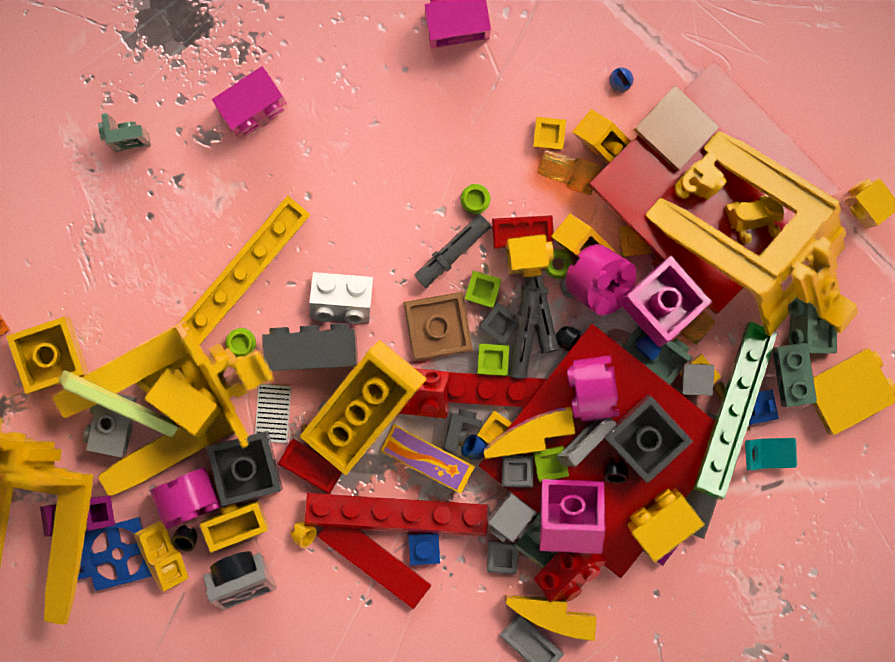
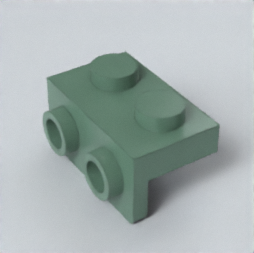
M638 325L622 347L671 385L682 370L683 363L690 362L693 358L687 353L690 348L675 338L673 342L670 340L661 346L659 355L652 362L635 348V344L641 338L647 336Z

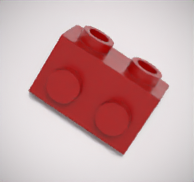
M414 368L426 378V381L398 414L446 419L449 412L447 386L450 380V372Z
M558 552L534 577V581L550 602L560 600L571 601L582 592L581 587L586 582L592 581L601 573L600 568L608 560L602 553Z

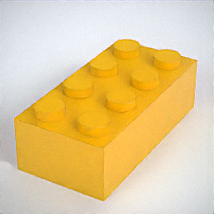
M379 340L367 351L299 437L344 475H347L426 381V378Z

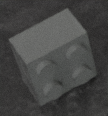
M646 394L616 422L617 425L605 436L609 443L647 483L693 442L649 394Z
M269 431L249 435L246 438L249 445L244 448L238 438L206 447L221 506L283 490Z

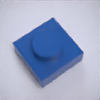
M408 534L410 565L440 564L439 534Z

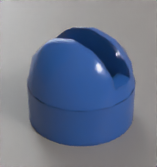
M624 67L616 68L609 77L611 88L617 92L629 90L634 82L632 72ZM618 72H621L628 82L626 86L623 85L620 78L616 75Z
M648 335L641 338L635 344V348L652 362L661 351V347H658Z
M472 434L464 441L461 453L470 460H481L485 457L483 453L487 443L480 437Z

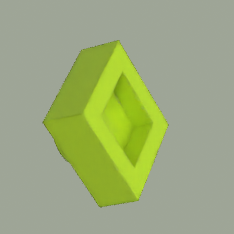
M473 270L464 300L494 308L502 279Z
M479 344L477 374L507 376L509 346Z
M563 445L546 448L544 451L533 452L539 482H542V479L552 480L569 476L568 467L562 466L556 459L564 449Z

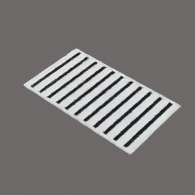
M268 384L258 386L255 434L269 431L271 442L287 443L291 386Z

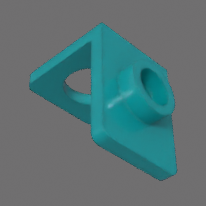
M794 437L758 438L745 441L747 471L796 468L798 466L797 443ZM753 448H754V452H755V459H754V461H753V457H752Z

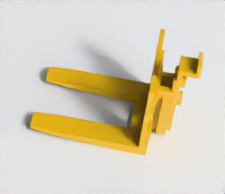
M720 131L716 132L704 146L705 152H713L717 157L716 161L724 168L796 215L761 256L750 252L687 210L662 198L658 199L646 213L647 219L668 237L750 291L755 297L763 327L768 336L771 337L789 315L787 305L791 304L796 297L806 304L811 303L816 308L817 315L834 326L836 332L842 333L858 314V309L854 302L841 295L836 269L838 268L836 258L846 248L844 242L846 232L845 228L841 226L839 218L841 213L840 202L744 142ZM804 261L810 262L808 266L803 264ZM792 274L793 281L783 292L781 282L785 281Z
M183 320L80 377L116 394L177 361L183 373L195 383L192 386L199 392L203 387L219 400L217 406L220 408L221 413L200 440L181 426H178L174 436L169 437L163 434L124 456L100 473L98 479L107 495L113 496L146 481L232 432L235 433L243 448L249 445L246 441L249 435L235 412L236 408L230 398L236 396L238 399L247 394V390L250 391L266 381L270 382L273 380V376L259 351H254L245 357L240 356L236 358L229 348L224 350L220 343L209 348L211 354L206 356ZM228 367L234 368L236 372L227 377L223 376L222 373L227 371ZM66 389L53 396V400L64 418L97 405V403Z
M0 418V567L13 489L19 488L58 495L45 587L44 621L67 625L76 593L94 474L74 472L68 470V468L55 466V461H61L62 449L54 448L55 442L35 441L33 438H26L24 433L1 432L2 419Z

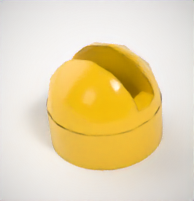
M304 521L294 524L295 530L290 531L291 539L301 548H307L314 541L317 529L313 526L305 525Z

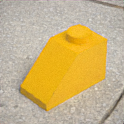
M593 109L589 110L572 131L588 149L607 164L631 143L629 138L614 122Z
M570 213L551 236L577 260L580 259L577 255L583 249L595 244H601L616 252L593 228Z

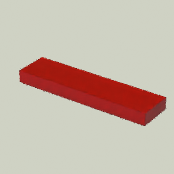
M324 527L317 536L412 609L417 606L432 586L430 582L359 529Z

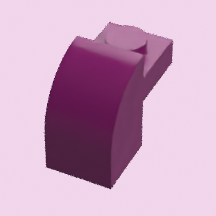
M111 495L91 497L86 531L115 526ZM57 503L40 506L44 537L53 535Z

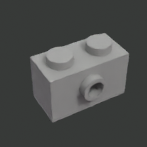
M116 393L119 396H122L132 402L137 403L138 397ZM99 404L89 408V413L93 414L91 425H87L84 431L83 443H87L86 451L121 458L126 456L133 420Z
M508 491L487 518L490 524L489 531L503 542L506 538L513 542L517 536L522 538L530 528L531 523L529 521L535 515V511L512 492Z

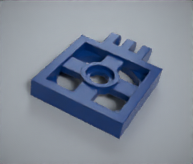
M141 517L117 522L115 526L85 531L84 547L80 562L82 572H79L78 580L92 577L95 591L152 577L144 558L139 570L135 574L130 575L127 561L131 556L141 554L137 542L128 545L122 542L119 528L129 530L133 534L142 530ZM106 532L109 542L107 550L94 553L92 548L94 541L101 533ZM115 548L123 550L124 556L122 559H115L112 552ZM108 562L115 565L118 578L112 580L104 577L99 573L97 565Z

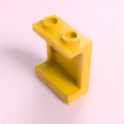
M863 348L859 350V353L813 376L817 401L812 404L828 435L834 436L895 404V384L890 377L886 378L883 374L881 367L884 364L877 351L872 352L870 348Z

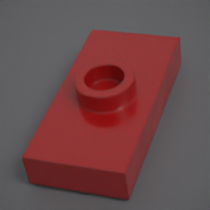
M553 215L492 218L493 249L506 248L505 245L508 239L545 235L546 242H552V245H554V239L551 237L553 235Z
M292 438L278 462L279 466L327 494L331 493L342 474L339 469L320 453L295 438Z

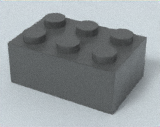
M349 323L330 324L331 330L320 331V325L300 326V332L290 333L289 327L269 328V334H262L263 358L270 371L356 366L359 363L357 329H350Z

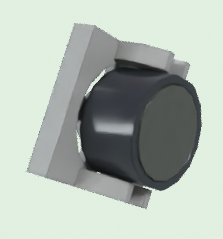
M244 551L227 556L213 563L210 566L211 572L203 575L209 602L222 611L277 588L274 578L270 575L264 557L260 552L253 555L251 551Z

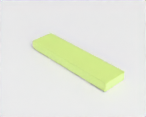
M65 370L59 378L64 389L169 437L174 436L178 429V426L170 418Z

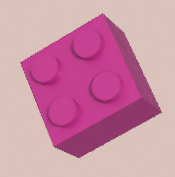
M430 0V3L424 4L430 49L490 39L491 25L486 0Z
M261 66L211 99L236 136L251 134L259 128L257 124L265 117H268L269 120L277 117L284 111L282 106L287 104L264 66Z
M671 256L661 262L618 301L658 347L672 340L712 303Z
M542 479L540 551L602 553L605 532L604 482Z

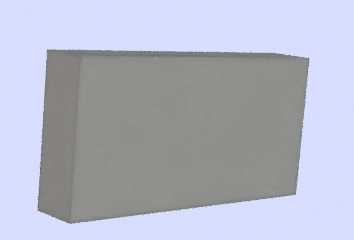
M612 418L592 420L559 453L556 459L562 466L576 467L617 424Z
M519 614L499 634L527 662H558L564 656V653L529 620Z

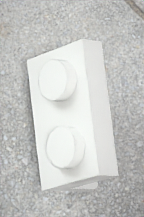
M313 272L309 302L310 318L322 322L332 320L345 321L350 324L369 323L373 277Z

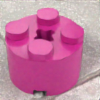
M601 244L591 245L583 249L577 255L580 259L575 266L571 264L567 271V290L575 299L600 316L611 314L622 307L618 301L635 287L636 267L610 248Z
M611 355L573 361V366H570L568 369L570 387L576 386L577 396L572 399L574 417H581L582 422L620 416L619 409H613V406H616V401H618L614 368H607L606 364L611 363Z
M205 467L149 490L166 530L221 507L220 500Z

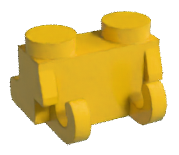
M708 152L701 161L695 163L678 180L674 189L678 197L686 199L689 197V193H693L700 198L704 197L706 200H709L726 183L727 180L723 178L724 174L714 167L717 157L713 152Z
M760 196L759 201L751 203L743 202L739 204L735 202L725 205L731 228H735L736 232L739 233L743 244L751 243V234H747L746 230L767 226L772 237L780 234V227H775L774 221L779 222L783 220V205L769 196Z

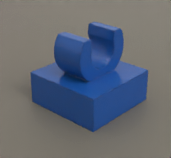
M773 389L758 393L749 425L779 419Z

